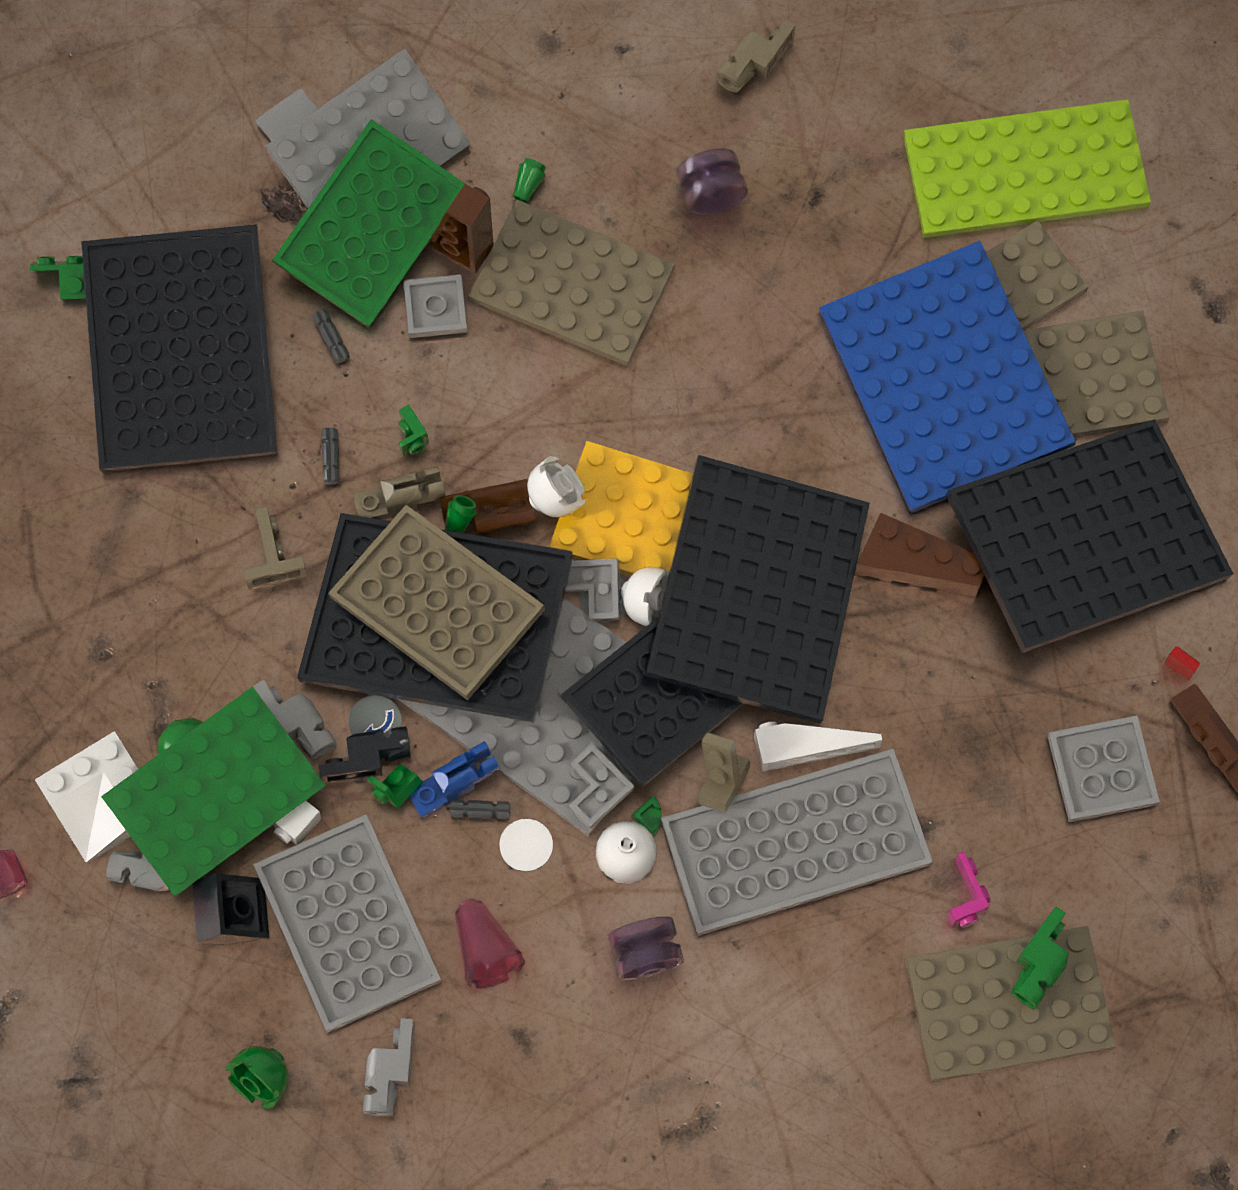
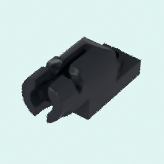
M407 726L392 728L389 739L384 736L382 729L356 733L347 737L349 761H343L342 758H332L326 760L325 764H320L319 773L321 780L324 784L369 778L371 775L373 777L383 776L381 760H385L388 763L411 756Z

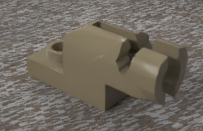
M785 20L780 28L775 27L769 39L754 31L749 32L741 39L733 52L730 53L729 62H725L718 71L717 82L725 89L738 93L754 75L764 81L793 41L796 25Z
M438 466L426 468L420 472L414 471L402 476L381 480V487L352 493L358 516L380 520L396 516L405 505H408L414 511H418V504L434 501L441 496H445Z

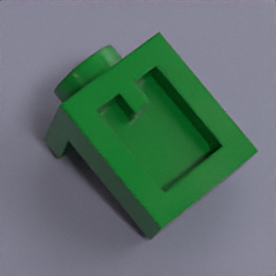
M408 404L399 410L401 421L398 422L400 429L407 437L399 442L400 451L404 457L421 452L426 447V444L429 443L425 428Z
M399 764L383 782L372 775L367 779L374 788L371 791L373 796L382 804L388 801L396 808H399L423 783L417 774L402 764Z

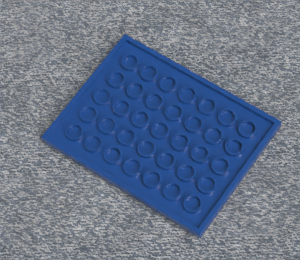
M981 241L972 243L819 307L820 314L911 513L948 499L946 493L949 489L1075 446L1076 441Z

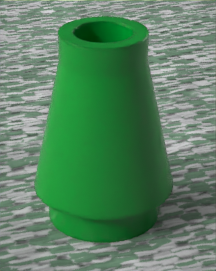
M525 158L524 162L519 164L512 197L528 203L530 197L546 176L544 173L546 166L536 160Z
M454 496L453 500L448 503L445 530L463 533L477 513L475 509L476 503L466 496Z

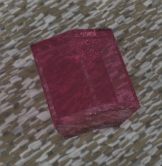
M14 849L0 850V899L16 893L28 884Z

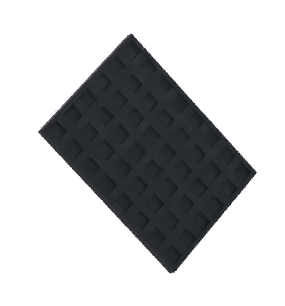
M1155 419L949 489L946 493L949 503L1022 653L1229 579L1233 575Z
M698 455L645 676L821 724L826 709L870 503Z

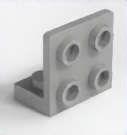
M298 89L257 118L256 123L266 136L273 141L318 108L302 89Z

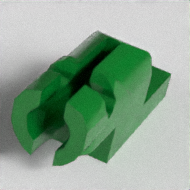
M1055 906L1017 959V962L1025 968H1022L1011 993L1031 1009H1036L1045 996L1044 991L1040 987L1050 990L1067 966L1069 953L1049 938L1051 937L1055 940L1065 927L1061 920L1066 913L1057 906Z

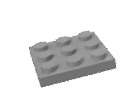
M1137 715L1048 733L1047 737L1069 822L1156 806L1160 803Z

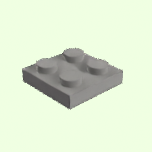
M461 274L403 280L409 338L467 332Z

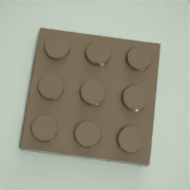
M1038 220L986 252L1022 330H1026L1087 292L1088 286Z

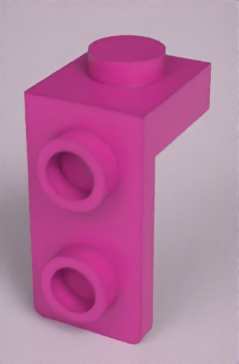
M963 851L957 854L955 861L973 900L950 909L947 915L952 927L960 924L962 928L976 923L978 916L986 914L989 908L988 903L991 902L987 889L984 885L979 886L975 877L978 871L971 857L967 858Z

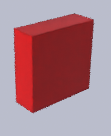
M1175 646L1165 661L1167 665L1187 680L1191 679L1200 666V662L1178 646Z

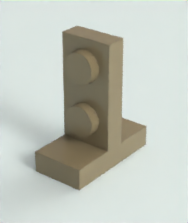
M267 506L256 508L267 564L244 569L248 588L254 589L307 577L303 556L285 560L282 543L275 542L274 533L279 532L276 516L269 515Z
M706 733L702 740L707 779L697 796V800L700 805L726 813L750 768V759L737 755L735 741Z

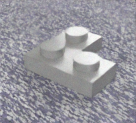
M617 558L572 561L565 593L588 592L589 620L621 619L620 571Z
M593 743L570 763V767L589 787L570 803L568 808L590 830L634 790V785Z

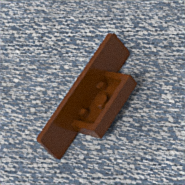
M528 479L441 496L440 504L444 523L446 524L448 503L456 495L466 496L476 503L475 509L477 513L472 520L475 522L477 532H495L501 527L511 525L524 526L530 521H535L534 508L529 501Z
M1193 684L1171 699V703L1190 727L1193 737L1206 749L1212 763L1219 767L1238 793V741L1199 687Z

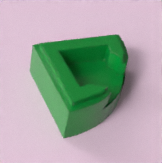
M653 795L631 815L635 822L646 827L653 838L659 831L662 818L661 807L657 798Z

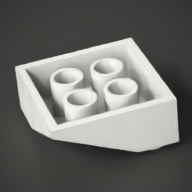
M115 731L35 779L86 864L130 838L129 834L101 798L103 794L138 770Z

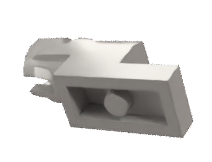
M264 680L253 686L292 740L295 739L312 760L327 755L337 747L335 739L328 729H324L325 723L312 701L300 693L283 702L274 686L268 688Z
M113 850L106 871V878L108 880L124 883L126 878L129 877L130 883L134 887L153 891L169 890L144 855L140 856V852Z
M401 1018L400 1027H394L393 1046H398V1049L373 1048L366 1062L364 1086L367 1090L375 1091L376 1093L364 1096L363 1114L370 1116H393V1108L399 1091L396 1086L410 1087L415 1030L413 1019Z

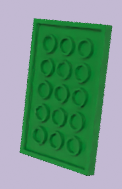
M371 119L272 259V262L369 328L436 232L444 214L465 183Z
M252 686L103 794L101 798L175 897L326 785Z

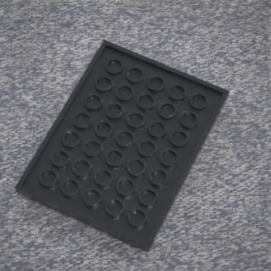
M257 224L81 241L100 471L278 454Z
M341 513L299 668L298 681L534 723L573 560V552L442 530L545 606V611L469 700H466L330 598L328 593L391 522Z

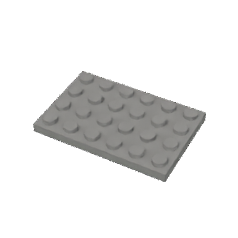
M404 48L271 141L264 148L305 206L309 208L371 119L439 166L471 143Z
M367 814L253 864L327 1033L441 982V978Z

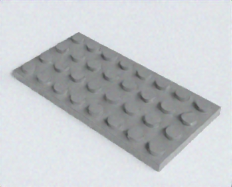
M894 748L736 795L726 813L706 806H699L661 818V824L697 936L924 868L933 863Z

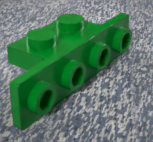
M53 256L37 257V262L30 264V271L59 270L60 299H86L82 256H67L66 261H55Z

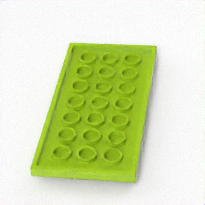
M1128 99L907 129L903 133L923 238L1030 224L1037 220L1045 222L1150 207L1151 204Z

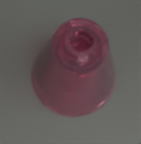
M467 899L461 902L455 911V919L464 976L468 986L471 987L472 983H475L476 988L482 989L508 980L507 973L513 969L518 973L524 966L525 959L522 952L482 901Z

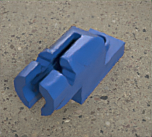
M485 741L432 772L433 776L422 781L423 783L409 796L421 819L450 804L452 800L459 799L475 790V784L500 769L494 756L482 762L480 769H477V763L491 755Z

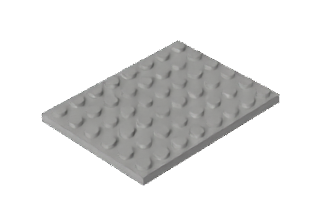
M563 598L534 723L398 699L467 750L485 741L491 755L483 759V761L494 756L500 767L497 770L499 773L588 837L600 821L589 830L568 808V805L589 787L570 767V763L593 743L630 782L633 779L561 698L563 692L624 645L626 641L596 620H589V615L565 598Z

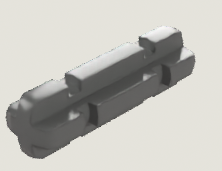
M323 309L314 313L313 320L317 328H319V332L329 351H331L334 361L337 364L347 361L350 358L346 346L343 345V340L331 321L327 310Z
M324 428L322 430L323 481L326 485H336L339 483L338 430L336 428Z
M454 799L451 801L450 814L452 817L460 818L467 815L468 818L492 819L493 816H497V819H509L510 803L497 801V804H493V801L468 800V803H466L464 800Z

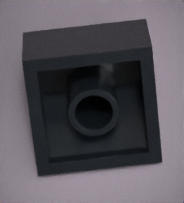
M215 873L193 883L197 943L224 945L269 939L266 896L259 878Z

